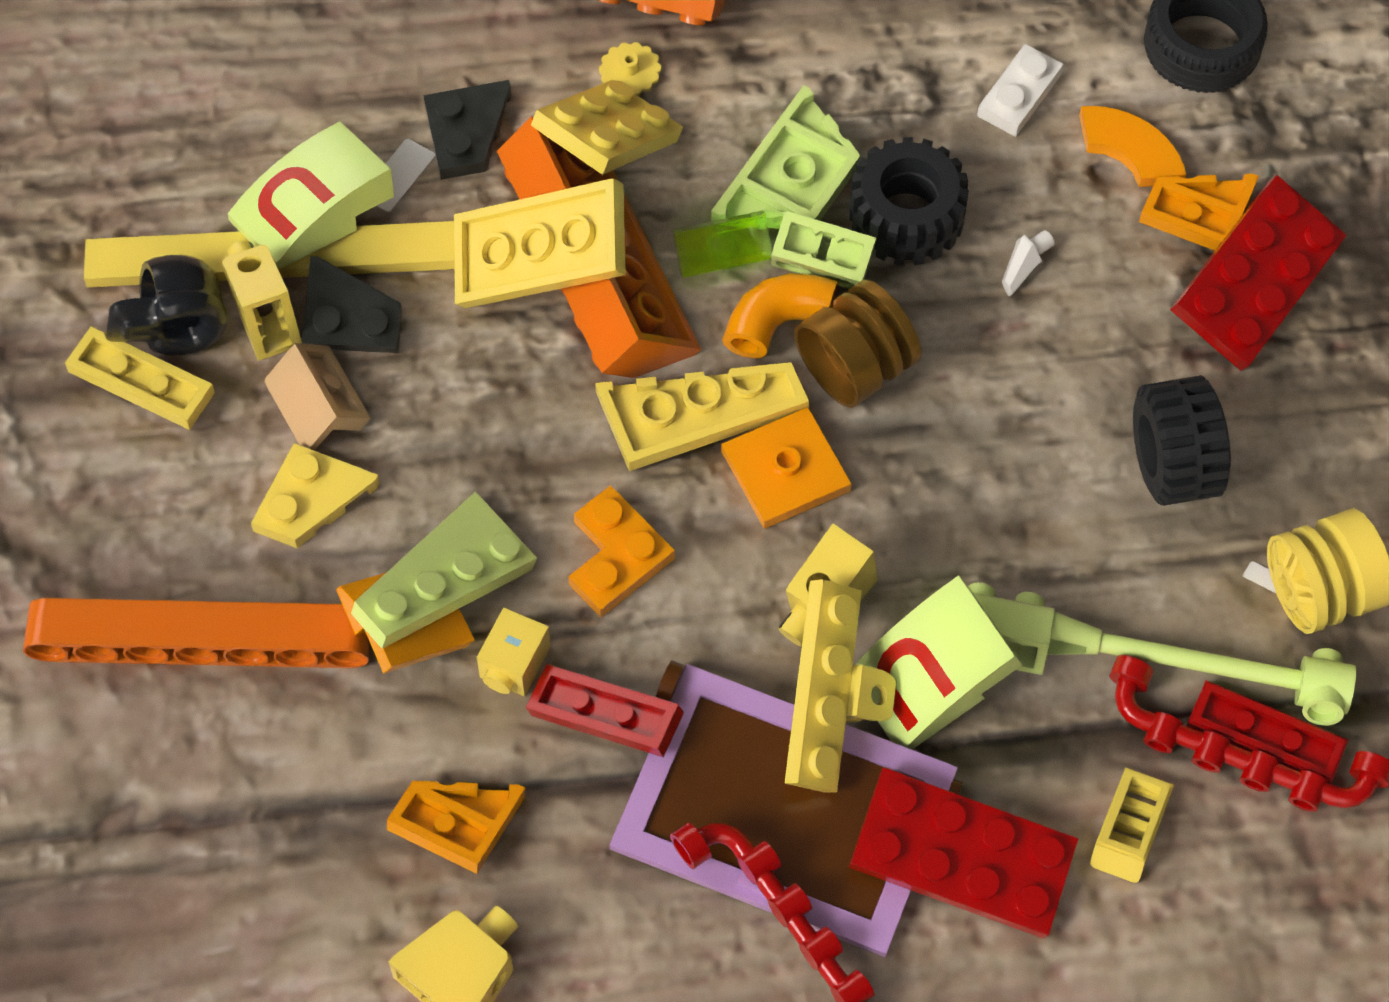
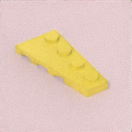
M791 362L731 368L728 374L704 376L703 371L685 373V378L657 381L656 377L637 378L635 384L613 386L612 381L595 383L596 394L629 471L759 428L806 407L809 408L808 397Z

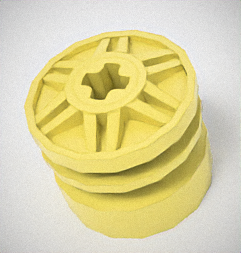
M1351 508L1319 519L1314 529L1304 525L1294 528L1292 533L1287 531L1270 537L1267 545V562L1274 589L1287 616L1296 628L1305 634L1323 630L1326 625L1331 626L1342 623L1346 613L1352 617L1361 616L1389 605V556L1375 526L1361 511Z

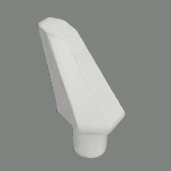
M1043 230L1031 239L1024 235L1016 241L1002 280L1004 290L1008 296H1011L1033 269L1042 262L1040 255L1054 246V239L1048 231Z

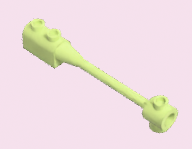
M977 582L968 586L1023 664L1016 669L1018 671L1042 675L1047 655H1098V652L1116 656L1127 655L1142 661L1294 689L1295 705L1303 706V716L1309 722L1317 725H1333L1340 722L1344 714L1347 715L1351 706L1356 681V665L1343 663L1341 653L1334 649L1322 648L1316 650L1312 657L1304 656L1300 669L1297 670L1102 633V630L1056 612L1055 608L1044 606V599L1036 593L1022 592L1015 597L1014 601L995 597V590L985 583Z

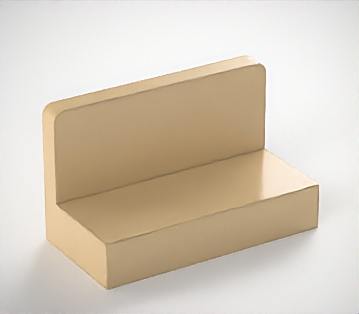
M294 343L265 377V385L300 446L315 451L332 430L360 431L371 419L328 345Z

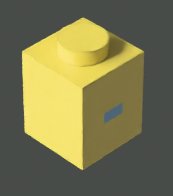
M503 607L476 657L479 676L483 679V682L489 688L499 693L509 694L512 691L525 697L551 648L549 626Z

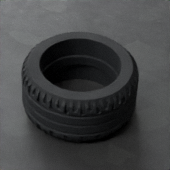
M1153 0L1144 33L1147 57L1153 68L1157 70V73L1162 75L1164 79H1168V82L1174 83L1177 87L1180 86L1182 89L1193 90L1198 93H1215V91L1228 90L1230 87L1233 88L1237 84L1242 83L1256 68L1267 37V14L1261 0ZM1189 16H1207L1228 25L1236 33L1240 41L1227 48L1204 49L1183 40L1175 32L1171 24Z

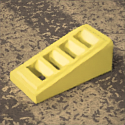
M1125 767L1097 838L1090 865L1095 869L1127 881L1139 882L1174 784ZM1129 791L1156 801V805L1153 806L1128 797L1127 793ZM1121 810L1148 819L1149 822L1121 813ZM1114 828L1142 838V841L1115 832Z

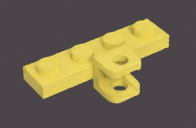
M824 579L810 581L785 784L824 793L837 792L846 722H859L863 719L884 721L892 717L896 688L894 677L886 671L877 668L853 665L862 590ZM874 686H877L881 693V698L877 705L871 698Z

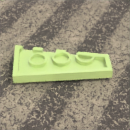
M475 491L354 602L351 615L383 649L532 571L537 557Z

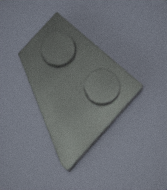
M504 80L423 95L441 180L486 172L492 155V143L498 137L502 125L501 117L506 102H509L511 98L510 81Z
M310 256L302 344L328 345L331 350L398 354L403 309L401 303L320 257Z

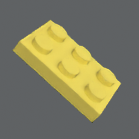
M610 80L537 109L531 126L602 175L676 143L683 129L682 125L670 118L666 110L656 105H650L634 94V90L629 85L615 80Z

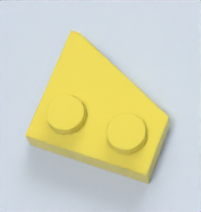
M294 443L251 522L253 532L299 548L314 537L321 526L331 524L346 513L345 506L365 491L371 494L377 490L380 484L378 474Z

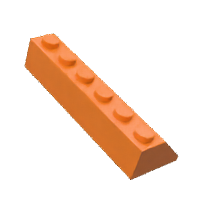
M533 116L497 150L505 168V176L513 185L519 200L612 178L618 180L613 170L602 175L532 127ZM624 194L626 275L566 287L560 290L564 293L571 307L575 324L582 331L592 352V360L601 373L636 378L695 356L701 351V348Z

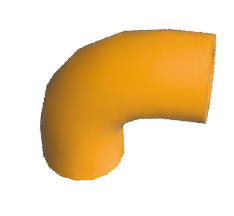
M787 273L761 281L743 294L732 312L722 338L723 345L728 350L743 357L762 358L766 356L773 334L781 324L791 320H806L824 306L833 308V301L837 297L839 281L818 275Z

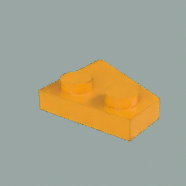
M1253 173L1244 174L1242 180L1217 181L1216 175H1197L1194 178L1157 176L1141 212L1139 222L1216 250L1244 214L1259 176Z
M412 780L389 815L387 830L478 874L525 799L526 788L518 784H509V791L478 789V783L457 782L452 785H443L437 781Z

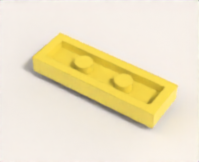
M92 326L65 362L69 373L188 430L192 428L215 394L212 383L130 344L108 341L104 332Z

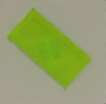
M763 210L672 230L679 271L682 278L771 259L772 248L767 218Z

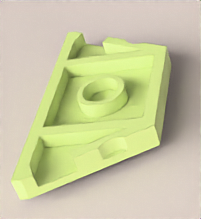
M802 86L711 210V221L716 224L780 229L785 210L819 221L823 218L853 173H855L856 165L860 161L861 155L849 139H845L840 134L839 126L830 114L826 116L814 102V93L809 87Z

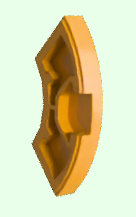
M1081 106L1079 118L1086 153L1104 154L1120 161L1133 173L1139 187L1153 186L1157 176H1181L1186 178L1187 174L1184 164L1175 147L1166 136L1150 123L1133 114L1114 108Z

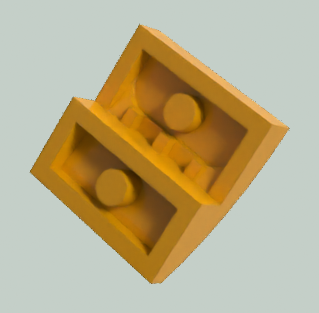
M385 573L341 585L336 589L355 635L366 632V630L351 615L354 602ZM459 609L383 649L366 632L383 674L466 648L475 641Z

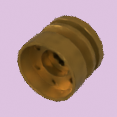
M861 280L850 288L848 293L844 292L833 301V308L824 306L795 327V342L807 369L831 398L842 406L849 408L857 406L881 389L883 379L893 380L902 373V370L910 368L920 361L921 346L918 335L910 319L898 302L885 289L869 280Z

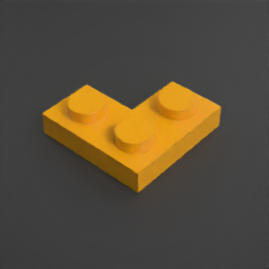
M611 485L574 513V523L601 551L570 574L568 581L572 589L600 618L675 559V550Z

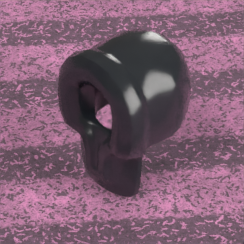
M165 255L145 261L140 272V298L117 301L110 306L108 324L104 335L106 340L111 342H146L152 351L164 355L193 354L209 348L222 337L227 325V309L222 302V293L216 274L203 260L188 255Z

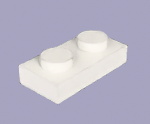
M1024 44L980 103L977 116L1016 137L1062 75L1064 64Z

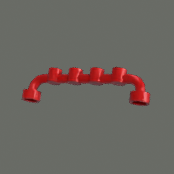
M1119 655L1115 659L1109 677L1117 684L1115 690L1117 709L1127 722L1138 729L1146 731L1143 742L1156 751L1172 753L1176 743L1195 751L1191 761L1197 767L1209 772L1219 773L1223 763L1243 770L1239 780L1246 787L1259 792H1268L1273 782L1291 790L1288 801L1292 805L1310 812H1316L1321 802L1339 808L1359 806L1370 799L1376 788H1387L1389 786V759L1368 751L1356 752L1349 774L1357 781L1351 787L1342 788L1328 783L1323 776L1307 770L1298 771L1280 764L1275 757L1261 751L1250 752L1235 746L1227 738L1209 731L1200 732L1185 726L1172 715L1145 710L1136 702L1135 692L1147 691L1154 674V669L1144 661L1131 656Z
M686 823L670 834L676 851L691 869L697 868L712 857L709 849L710 845L723 844L732 850L743 873L760 889L776 919L784 927L788 928L798 942L804 958L813 969L821 974L830 987L831 994L836 1002H867L875 996L871 984L859 970L856 969L847 976L835 959L843 953V947L836 935L827 926L816 932L804 915L812 910V905L805 892L796 883L785 889L773 872L781 867V862L774 849L766 841H762L754 846L743 832L726 823H710L698 829L691 823Z

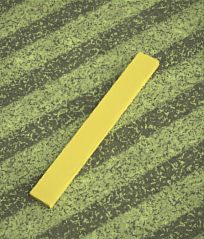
M454 221L357 226V231L279 269L282 278L308 277L310 256H318L348 274L455 269ZM241 232L85 239L84 281L87 288L139 285L142 264L154 257L165 255H188L201 259L214 271L219 281H227L222 261L225 257H228V249L237 242L249 240Z

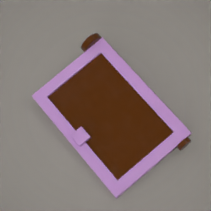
M671 660L662 677L656 697L679 704L684 714L664 758L648 753L609 845L610 850L772 913L767 899L757 885L753 884L743 873L737 857L728 846L723 844L710 845L709 849L712 857L697 868L691 869L680 857L670 838V834L686 823H691L696 829L710 823L729 824L743 832L754 846L762 841H766L774 849L780 859L781 867L773 873L785 889L796 883L805 892L811 902L812 910L804 916L814 930L819 931L824 926H827L839 940L886 957L911 890L848 868L879 773L884 767L959 795L963 782L954 779L958 767L845 724L837 792L824 793L785 784L794 704L689 664L683 665Z

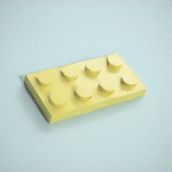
M612 178L454 214L455 304L463 308H470L626 275L623 183Z

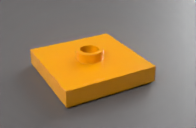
M808 407L721 444V452L763 529L851 492L852 484Z

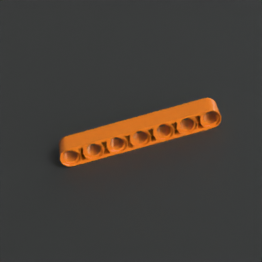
M39 598L32 600L29 603L23 653L26 656L45 662L311 668L362 667L368 663L370 642L366 632L355 635L342 604Z

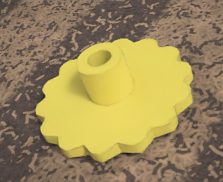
M623 42L618 47H611L608 54L602 56V65L599 66L602 83L610 80L623 82L629 85L637 96L642 92L650 91L652 85L659 82L658 74L662 70L661 65L658 63V55L652 53L650 47H642L638 42H633L632 44Z

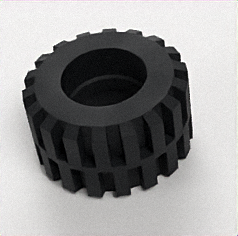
M903 137L902 143H896L894 139L884 141L883 149H879L876 146L871 148L867 152V159L861 158L856 165V173H853L849 221H852V231L876 238L875 257L885 261L887 256L895 258L894 264L904 265L905 260H913L914 265L924 264L925 257L927 256L934 261L942 257L943 248L950 251L956 244L957 236H961L969 194L967 173H961L962 164L958 158L949 159L950 151L943 146L938 149L933 148V141L923 139L922 143L913 142V137ZM907 193L920 196L930 204L919 209H905L892 204L888 198L897 194Z
M1200 375L1141 385L1137 391L1133 408L1134 443L1143 480L1154 500L1161 506L1222 496L1224 491H1226L1230 475V440L1222 405L1209 381Z

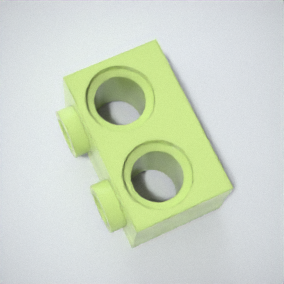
M785 210L771 254V266L797 274L818 275L839 281V287L850 289L861 280H865L874 252L876 238Z

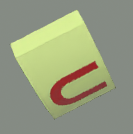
M339 121L301 143L270 167L252 184L227 213L228 219L255 247L259 245L268 246L279 270L357 231L355 216L394 197L391 168Z
M958 575L893 626L855 665L877 668L886 671L894 677L896 688L892 717L888 720L878 721L891 742L914 749L985 698L982 693L1023 664L968 585ZM874 686L871 698L876 705L880 701L881 693L878 687Z

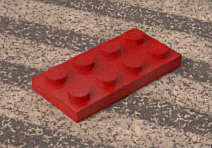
M1276 175L1267 182L1170 308V311L1242 371L1250 366L1347 235L1282 178Z
M883 767L879 773L848 868L1045 939L1049 936L1079 838Z

